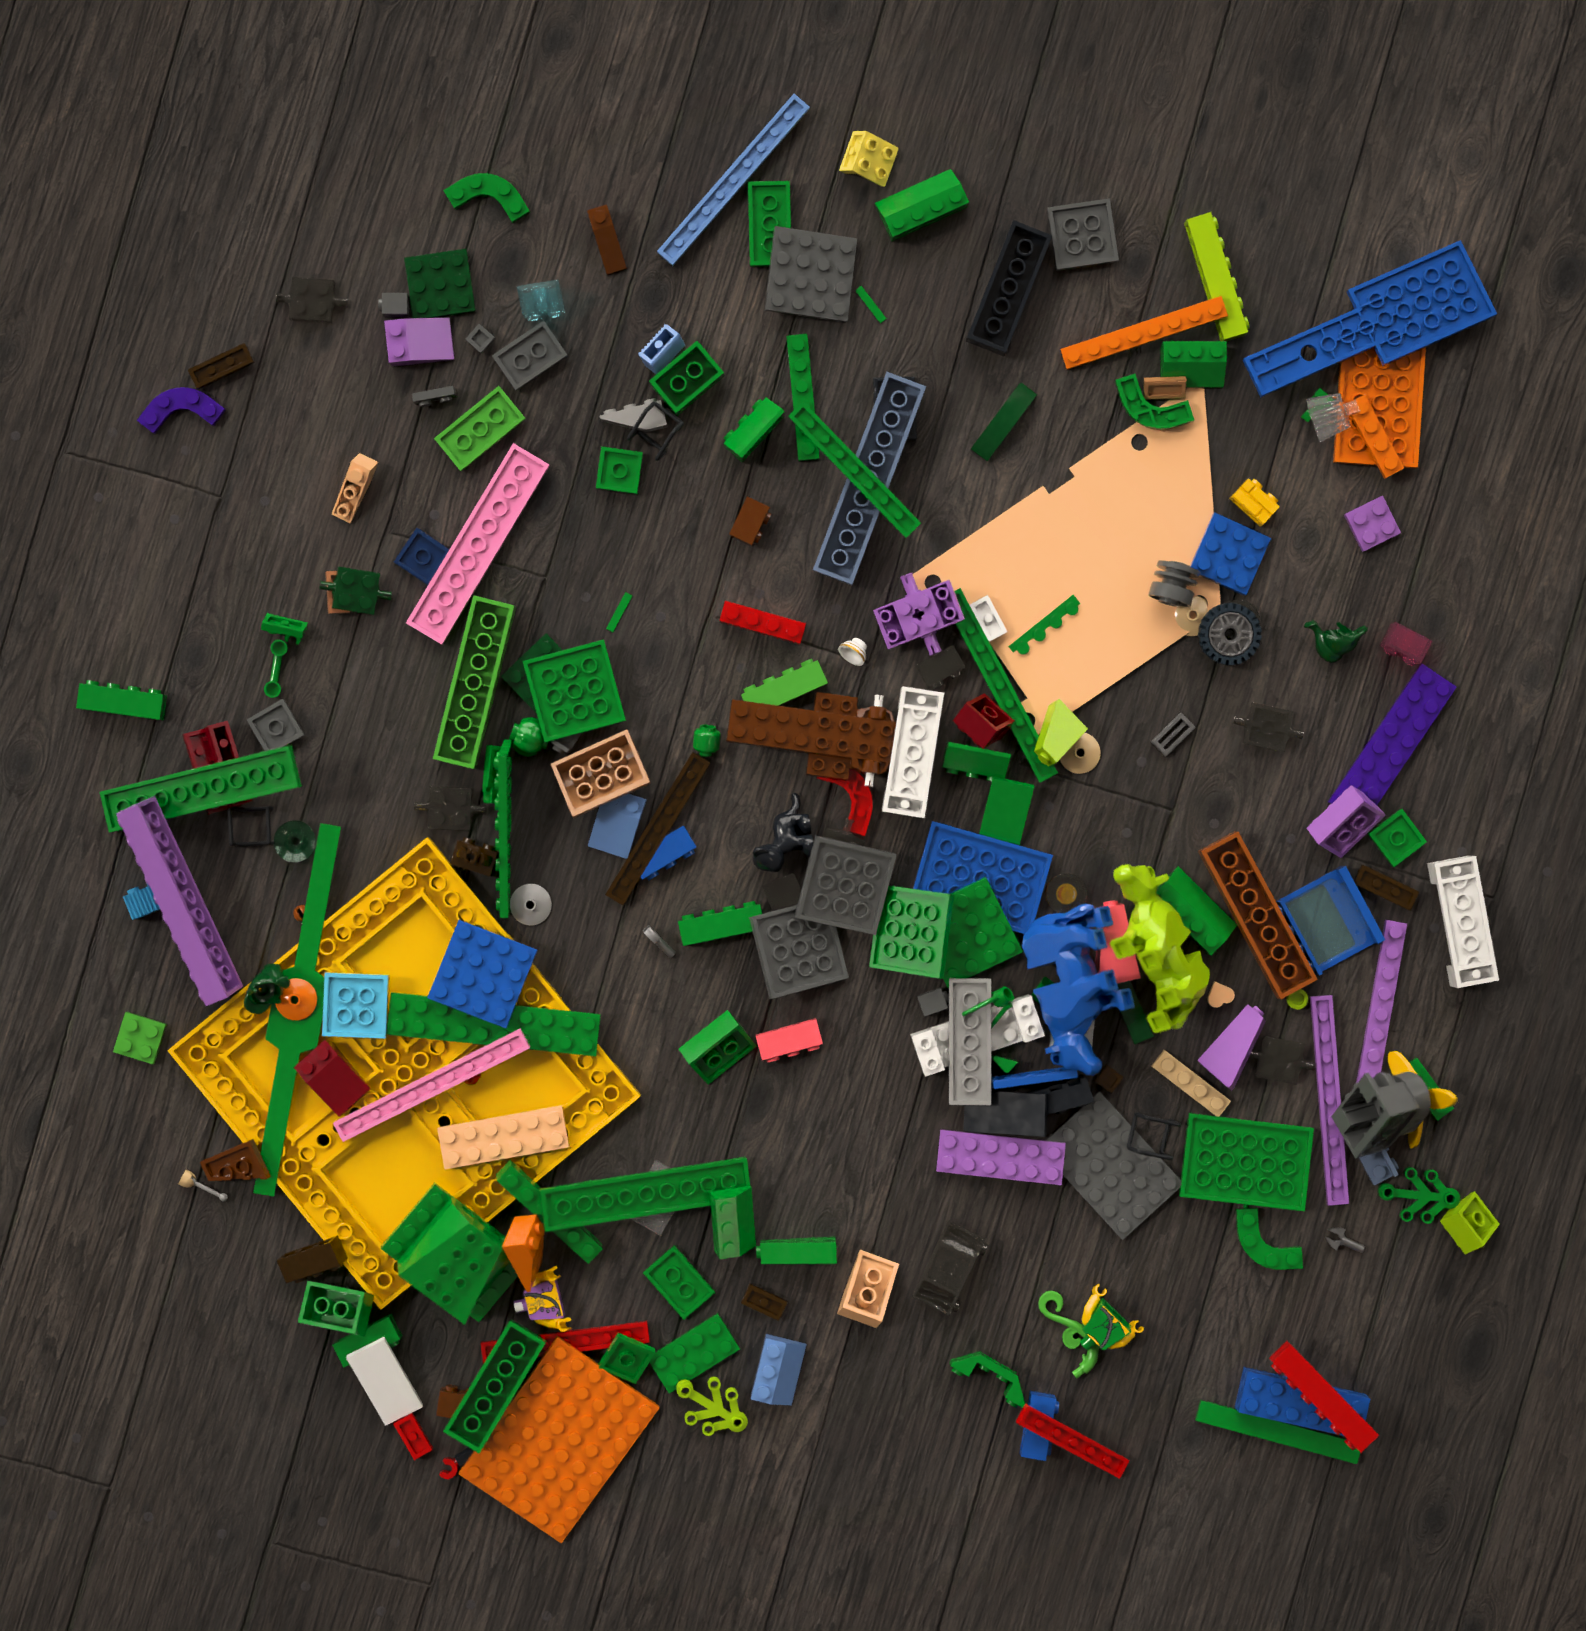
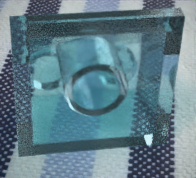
M559 280L517 286L524 319L528 318L529 321L538 320L543 315L558 317L561 316L562 312H565Z

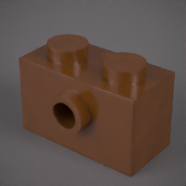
M747 496L729 536L751 547L754 543L758 544L763 534L760 529L763 524L767 525L772 513H769L770 507Z

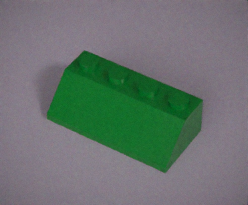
M951 169L875 203L891 241H895L966 209L969 205L963 187Z
M1177 866L1168 875L1169 879L1158 886L1157 894L1163 901L1170 903L1179 913L1184 926L1191 931L1188 936L1206 954L1212 955L1228 939L1237 924Z

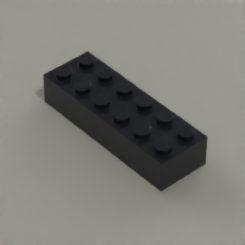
M1013 220L966 342L1003 357L1005 356L1052 235Z

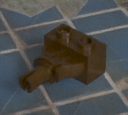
M466 837L463 838V841L457 840L450 864L491 877L496 865V858L499 856V852L495 851V847L484 844L483 847L475 845V840Z

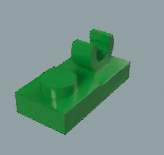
M269 613L266 614L261 624V630L267 631L270 634H285V642H288L291 636L296 637V644L298 645L308 627L307 622Z

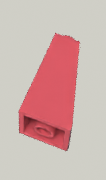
M1115 900L1103 902L1104 906H1109L1113 925L1103 927L1108 948L1096 950L1095 965L1097 973L1113 969L1117 984L1140 979L1136 955L1117 959L1110 945L1113 939L1122 937L1127 931L1128 919L1125 906Z

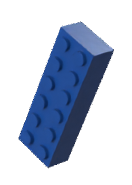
M1243 1367L1235 1403V1409L1239 1413L1336 1434L1329 1427L1332 1423L1327 1418L1323 1420L1315 1412L1317 1407L1313 1403L1308 1405L1300 1397L1302 1392L1298 1388L1293 1390L1286 1382L1287 1376ZM1333 1387L1366 1421L1370 1398L1364 1393Z

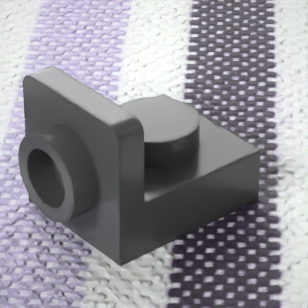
M582 733L551 741L554 744L553 749L562 755L564 752L570 753Z

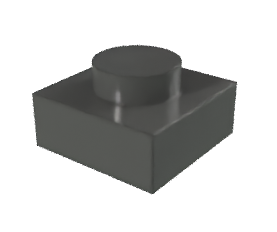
M478 324L465 340L482 354L495 340V337Z

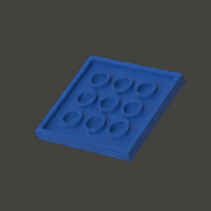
M458 920L427 998L507 1029L538 950Z

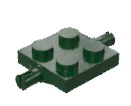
M337 566V573L333 583L320 581L321 585H327L328 587L319 586L320 590L332 591L333 600L331 608L373 615L378 598L390 601L391 597L383 596V594L392 595V592L379 589L380 573Z

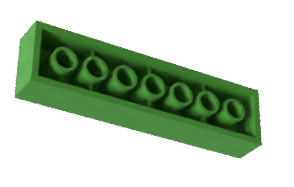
M473 595L433 759L471 769L477 768L516 611L514 605Z

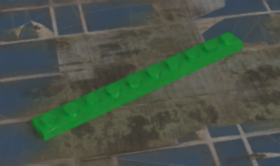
M961 588L954 592L965 619L955 623L997 705L1015 720L1010 729L1038 782L1041 783L1058 774L1054 764L1048 767L1038 759V755L1034 752L1039 736Z

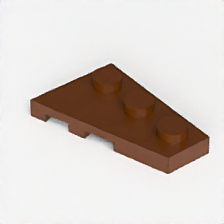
M254 1139L200 1162L208 1181L250 1180L252 1178L268 1179L271 1177Z

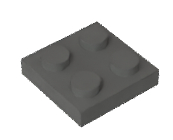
M284 699L247 719L264 751L285 747L305 735Z

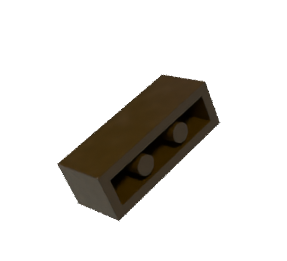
M337 1235L287 1252L277 1260V1263L286 1283L292 1281L299 1283L307 1279V1276L317 1277L322 1275L325 1270H338L348 1257Z

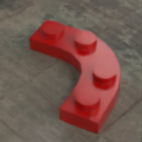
M850 769L847 781L817 777V779L837 784L848 792L851 799V811L845 830L865 836L872 814L873 800L869 786H864V778L856 770Z

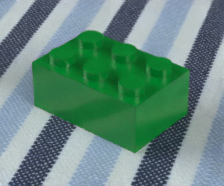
M696 341L650 379L649 384L672 412L678 416L725 375L702 345Z
M307 1281L298 1323L365 1337L374 1295Z

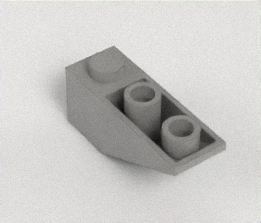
M656 398L644 401L643 405L636 406L635 403L626 405L624 410L616 411V409H609L603 412L604 415H600V419L602 422L633 429L646 407L652 402H657L661 406L662 403L661 400L656 401ZM654 406L647 412L637 430L651 432L667 428L664 412Z

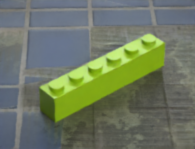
M1211 212L1187 219L1184 225L1207 299L1210 300L1222 296L1228 317L1214 321L1220 341H1229L1245 336L1250 326L1247 317H1243L1241 310L1243 309L1242 299L1237 297L1235 291L1237 289L1236 280L1234 277H1231L1229 269H1231L1229 258L1224 256L1223 249H1225L1222 237L1218 236L1216 230L1219 228L1217 219L1212 217Z

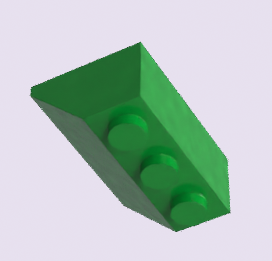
M1163 341L1160 346V377L1186 376V388L1224 387L1227 341Z
M767 397L763 401L759 399L752 407L754 411L749 416L745 414L738 422L740 426L735 431L730 430L723 438L725 440L723 443L724 447L742 463L785 417V411Z
M947 742L942 768H946V773L957 775L958 771L967 772V777L977 779L979 775L987 776V781H992L993 776L1005 779L1011 754Z
M727 1010L681 1046L679 1051L688 1064L709 1085L757 1045Z
M744 1186L711 1191L714 1251L719 1259L742 1256L756 1246L752 1187Z

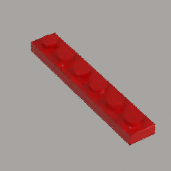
M1026 1403L1016 1420L1017 1424L1119 1479L1130 1461Z

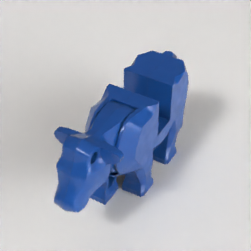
M1081 904L1067 913L1047 914L1037 918L1024 934L1022 948L1027 958L1028 969L1056 964V971L1060 978L1058 983L1033 989L1034 994L1039 1000L1044 1022L1048 1025L1054 1040V1044L1045 1049L1046 1054L1051 1053L1050 1059L1054 1065H1061L1066 1069L1078 1070L1086 1075L1093 1076L1100 1072L1102 1062L1094 1054L1089 1040L1084 1036L1090 1028L1093 1020L1102 1011L1112 1007H1117L1122 1011L1134 1008L1135 1005L1129 988L1118 989L1114 970L1097 973L1096 965L1089 954L1090 947L1094 950L1108 948L1103 927L1113 925L1109 906L1094 909V906L1091 904Z

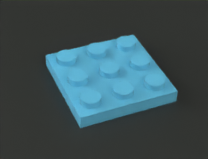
M326 972L324 977L322 1036L386 1039L389 975Z

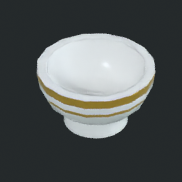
M853 638L852 641H846L839 646V653L846 661L856 666L864 664L867 646L862 640Z

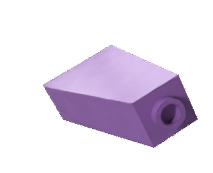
M1247 1005L1198 1059V1062L1231 1091L1234 1089L1266 1022L1262 1017L1264 1013L1257 1006L1252 1008Z

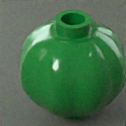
M534 717L523 718L520 724L515 723L509 739L514 740L512 745L514 750L526 757L536 755L542 748L546 749L548 742H544L539 720Z

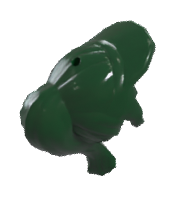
M1314 620L1306 622L1304 625L1305 628L1313 630L1315 634V646L1319 656L1330 663L1337 662L1344 654L1351 652L1358 644L1360 638L1368 631V627L1362 626L1352 631L1350 628L1337 622L1339 629L1323 631Z
M266 964L261 973L252 980L244 998V1007L247 1011L253 1014H262L271 1004L281 1003L280 997L283 994L284 988H289L290 981L287 976L283 977V969L279 964Z

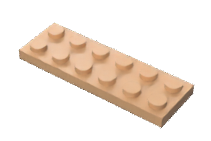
M562 1105L437 1128L444 1169L569 1147Z

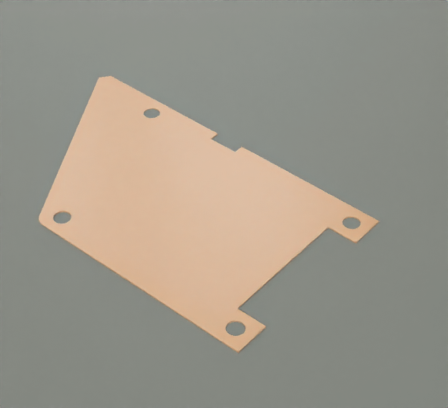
M1186 388V398L1170 399L1160 406L1168 407L1188 400L1194 417L1193 422L1165 430L1147 428L1136 422L1070 467L1069 469L1074 478L1050 494L1042 486L913 574L918 590L921 591L927 589L925 579L929 575H937L941 583L950 580L954 591L961 588L969 605L987 595L989 596L1007 630V633L989 643L1027 697L1021 703L1025 711L1034 716V728L1038 735L1040 734L1048 706L1052 702L1060 699L1073 712L1190 632L1178 625L1175 618L1177 607L1160 603L1159 600L1149 597L1148 594L1152 582H1162L1161 578L1154 575L1156 570L1165 571L1156 566L1159 560L1177 561L1190 566L1214 513L1205 390L1203 388ZM1142 434L1147 438L1148 444L1144 450L1138 451L1132 447L1131 440L1135 435ZM1202 576L1191 578L1198 582L1197 586H1187L1186 589L1195 593L1194 597L1197 595L1205 597L1208 611L1221 604L1219 584ZM1074 594L1081 603L1078 605V612L1075 615H1064L1061 618L1062 625L1059 628L1049 626L1045 629L1046 637L1043 641H1036L1033 638L1027 642L1030 647L1027 654H1020L1017 650L1014 653L1008 647ZM1191 611L1189 613L1190 618H1196V613L1194 611Z

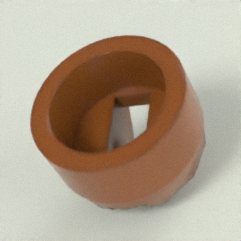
M299 905L294 909L293 915L297 921H303L297 910L300 908L304 914L305 905Z

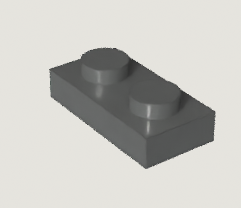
M454 386L412 393L413 402L416 405L419 404V407L430 406L433 401L440 400V403L451 402L452 398L457 397Z

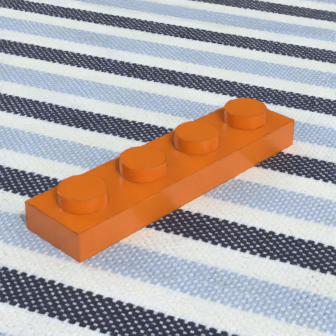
M1365 394L1346 404L1345 407L1383 478L1385 479L1404 469Z

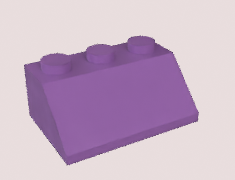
M1351 785L1318 818L1313 820L1307 827V830L1320 846L1342 858L1386 814L1362 791Z

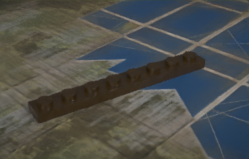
M692 752L606 892V896L621 905L625 904L655 852L710 765V762Z

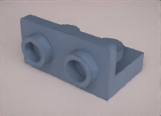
M1389 1148L1359 1158L1373 1185L1392 1176L1396 1177L1399 1175L1396 1171L1399 1167L1393 1157L1390 1159L1387 1153Z

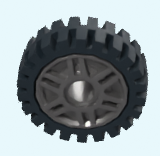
M1236 603L1217 605L1203 616L1199 624V644L1203 652L1211 660L1219 664H1240L1250 659L1256 653L1257 648H1259L1262 638L1260 622L1255 614L1243 605ZM1229 628H1232L1235 632V636L1231 640L1225 638V631Z

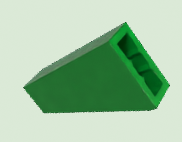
M835 1237L760 1240V1246H756L757 1259L761 1258V1264H837Z

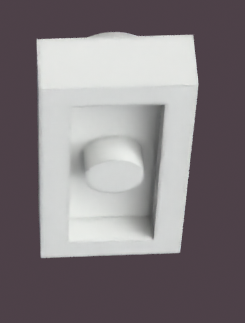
M988 595L970 604L989 642L1007 633Z

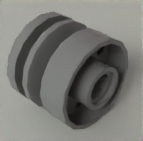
M1159 560L1156 566L1165 571L1156 570L1154 575L1161 578L1162 582H1152L1148 596L1169 606L1191 607L1195 593L1186 589V587L1197 586L1198 582L1191 578H1199L1200 571L1181 562Z

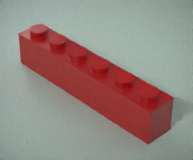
M1288 1341L1269 1357L1273 1362L1271 1367L1279 1375L1283 1372L1288 1377L1286 1382L1293 1390L1298 1388L1302 1392L1300 1397L1308 1405L1313 1403L1317 1407L1315 1412L1323 1420L1327 1418L1332 1423L1329 1427L1338 1436L1342 1433L1347 1438L1344 1442L1352 1450L1357 1448L1361 1453L1379 1436Z

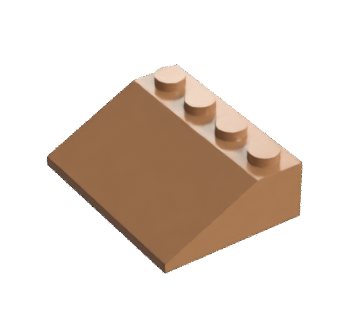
M624 730L551 763L573 818L651 784L628 730Z

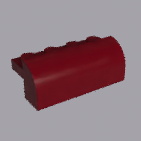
M228 720L182 735L193 769L239 758ZM248 799L207 809L206 813L210 815L226 811L229 808H236L253 800Z

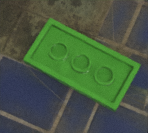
M498 386L434 439L462 472L526 420V418L500 386Z

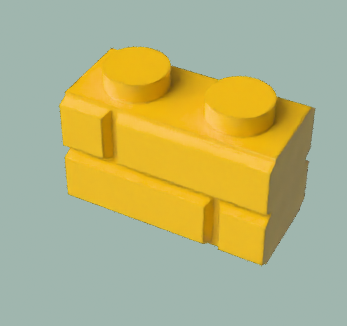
M1248 478L1229 499L1256 524L1262 526L1280 506L1276 504L1278 500L1272 494H1265L1261 490L1262 485L1257 480L1253 479L1251 481Z

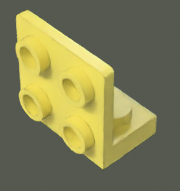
M853 131L839 171L845 174H858L884 187L896 158L898 147L868 131Z

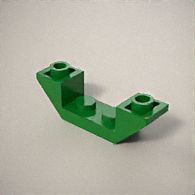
M980 1351L950 1360V1366L953 1367L952 1371L959 1376L965 1374L969 1377L978 1362V1367L988 1373L990 1370L997 1373L996 1377L1005 1383L1009 1380L1010 1383L1004 1392V1396L1007 1399L1006 1402L1015 1408L1017 1406L1024 1407L1025 1401L1017 1373Z

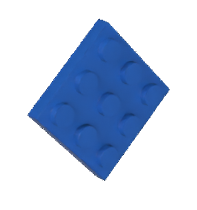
M1214 512L1190 567L1200 571V576L1246 596L1271 538Z

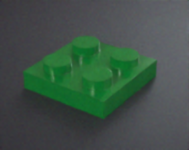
M601 446L596 489L638 495L643 452Z
M1399 809L1367 833L1392 867L1398 865L1427 843L1403 809Z
M617 1333L598 1363L599 1369H604L610 1374L636 1384L653 1358L655 1348Z

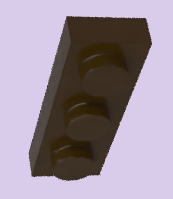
M242 343L188 369V372L196 388L199 390L255 362L247 345Z
M1365 865L1360 866L1354 879L1357 886L1409 911L1419 894V891Z

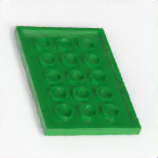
M1188 1113L1179 1196L1305 1211L1314 1128Z

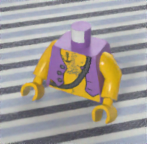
M554 1266L537 1274L531 1291L526 1292L524 1289L525 1298L514 1301V1308L516 1313L528 1311L530 1320H534L539 1325L565 1332L572 1329L566 1326V1322L571 1321V1318H564L565 1311L557 1281L561 1275L556 1276L553 1271L557 1269Z

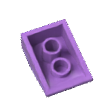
M409 318L384 321L388 359L392 367L454 360L450 318Z

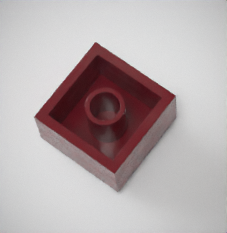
M984 693L967 702L953 722L957 724V727L962 732L969 735L977 746L984 749L1002 739L1015 720Z

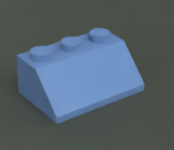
M766 1334L751 1392V1400L771 1405H792L807 1344Z

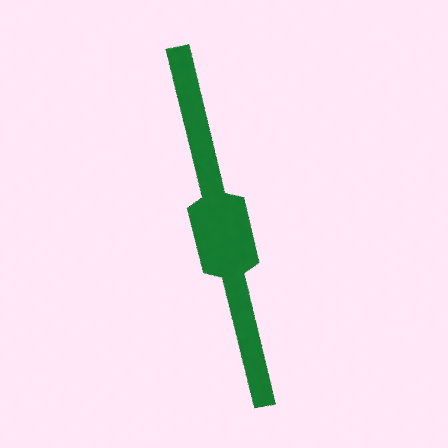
M320 823L295 965L283 970V977L287 976L288 979L300 978L308 981L314 987L317 993L316 1008L305 1019L290 1020L280 1014L275 1003L271 1004L265 1039L279 1049L260 1153L271 1177L268 1179L256 1178L253 1192L256 1194L274 1197L297 1073L294 1067L298 1064L300 1053L315 1049L318 1045L323 1017L324 977L315 971L341 830L340 826ZM297 996L291 998L292 1003H298Z

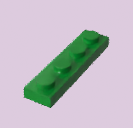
M1073 594L1008 647L1013 653L1017 650L1020 654H1027L1030 649L1027 642L1033 638L1036 641H1043L1046 637L1044 630L1049 626L1059 628L1062 625L1061 618L1066 614L1075 615L1078 612V605L1081 603Z

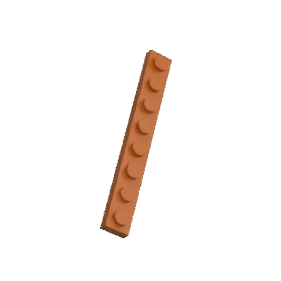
M1219 296L1060 350L1068 370L1226 318L1228 314L1223 298Z

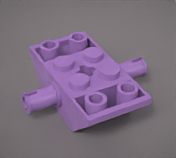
M913 573L901 576L900 579L907 594L905 598L873 610L887 648L891 649L918 638H924L929 656L941 652L942 649L935 635L937 631L965 619L951 581L947 580L921 591L918 590ZM919 611H923V612H924V615H922V618L919 617Z

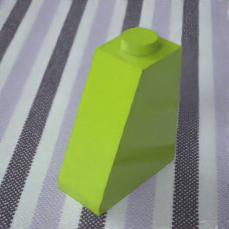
M1058 699L1048 706L1034 752L1038 755V759L1049 767L1057 763L1088 728Z

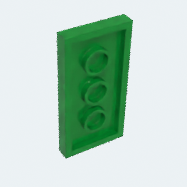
M790 181L748 182L750 267H769L774 227L791 228Z
M716 1313L657 1350L649 1363L668 1393L676 1390V1385L679 1381L683 1379L692 1380L740 1350V1347L719 1313Z

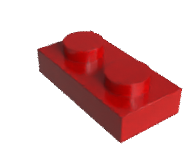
M413 1412L394 1422L393 1425L414 1460L433 1450L430 1441Z

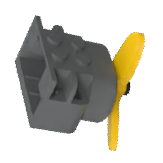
M1392 1051L1388 1053V1064L1393 1075L1380 1072L1372 1078L1369 1072L1365 1073L1353 1085L1352 1091L1345 1095L1344 1101L1331 1117L1355 1159L1389 1148L1399 1136L1408 1134L1410 1148L1417 1147L1422 1134L1423 1121L1429 1114L1430 1108L1443 1109L1453 1106L1457 1102V1097L1445 1089H1428L1423 1079L1415 1072L1408 1060L1400 1052Z

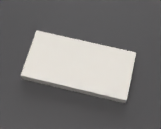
M385 1337L346 1355V1359L385 1426L423 1407L422 1401Z

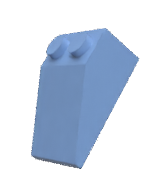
M626 794L600 806L588 846L627 859L647 799Z

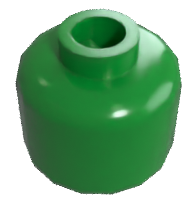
M704 724L694 731L693 748L699 752V755L709 757L720 749L721 733L716 729V726Z

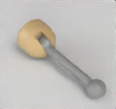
M187 1169L178 1183L186 1188L195 1185L219 1197L221 1201L228 1199L226 1193L221 1194L197 1182L195 1174Z

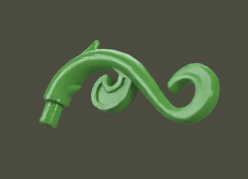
M1046 1291L1039 1298L1038 1307L1047 1318L1067 1326L1068 1328L1062 1334L1063 1343L1070 1349L1077 1348L1080 1345L1081 1339L1079 1337L1074 1339L1073 1334L1078 1333L1084 1338L1086 1334L1082 1330L1083 1325L1077 1321L1050 1313L1046 1309V1303L1050 1300L1055 1301L1057 1304L1055 1311L1060 1312L1063 1307V1298L1056 1291ZM1097 1344L1089 1351L1087 1350L1086 1356L1085 1354L1082 1355L1083 1360L1079 1364L1080 1366L1072 1372L1076 1378H1079L1084 1373L1087 1374L1095 1366L1100 1348Z

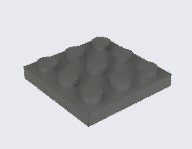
M1110 198L1047 208L1056 271L1119 261Z

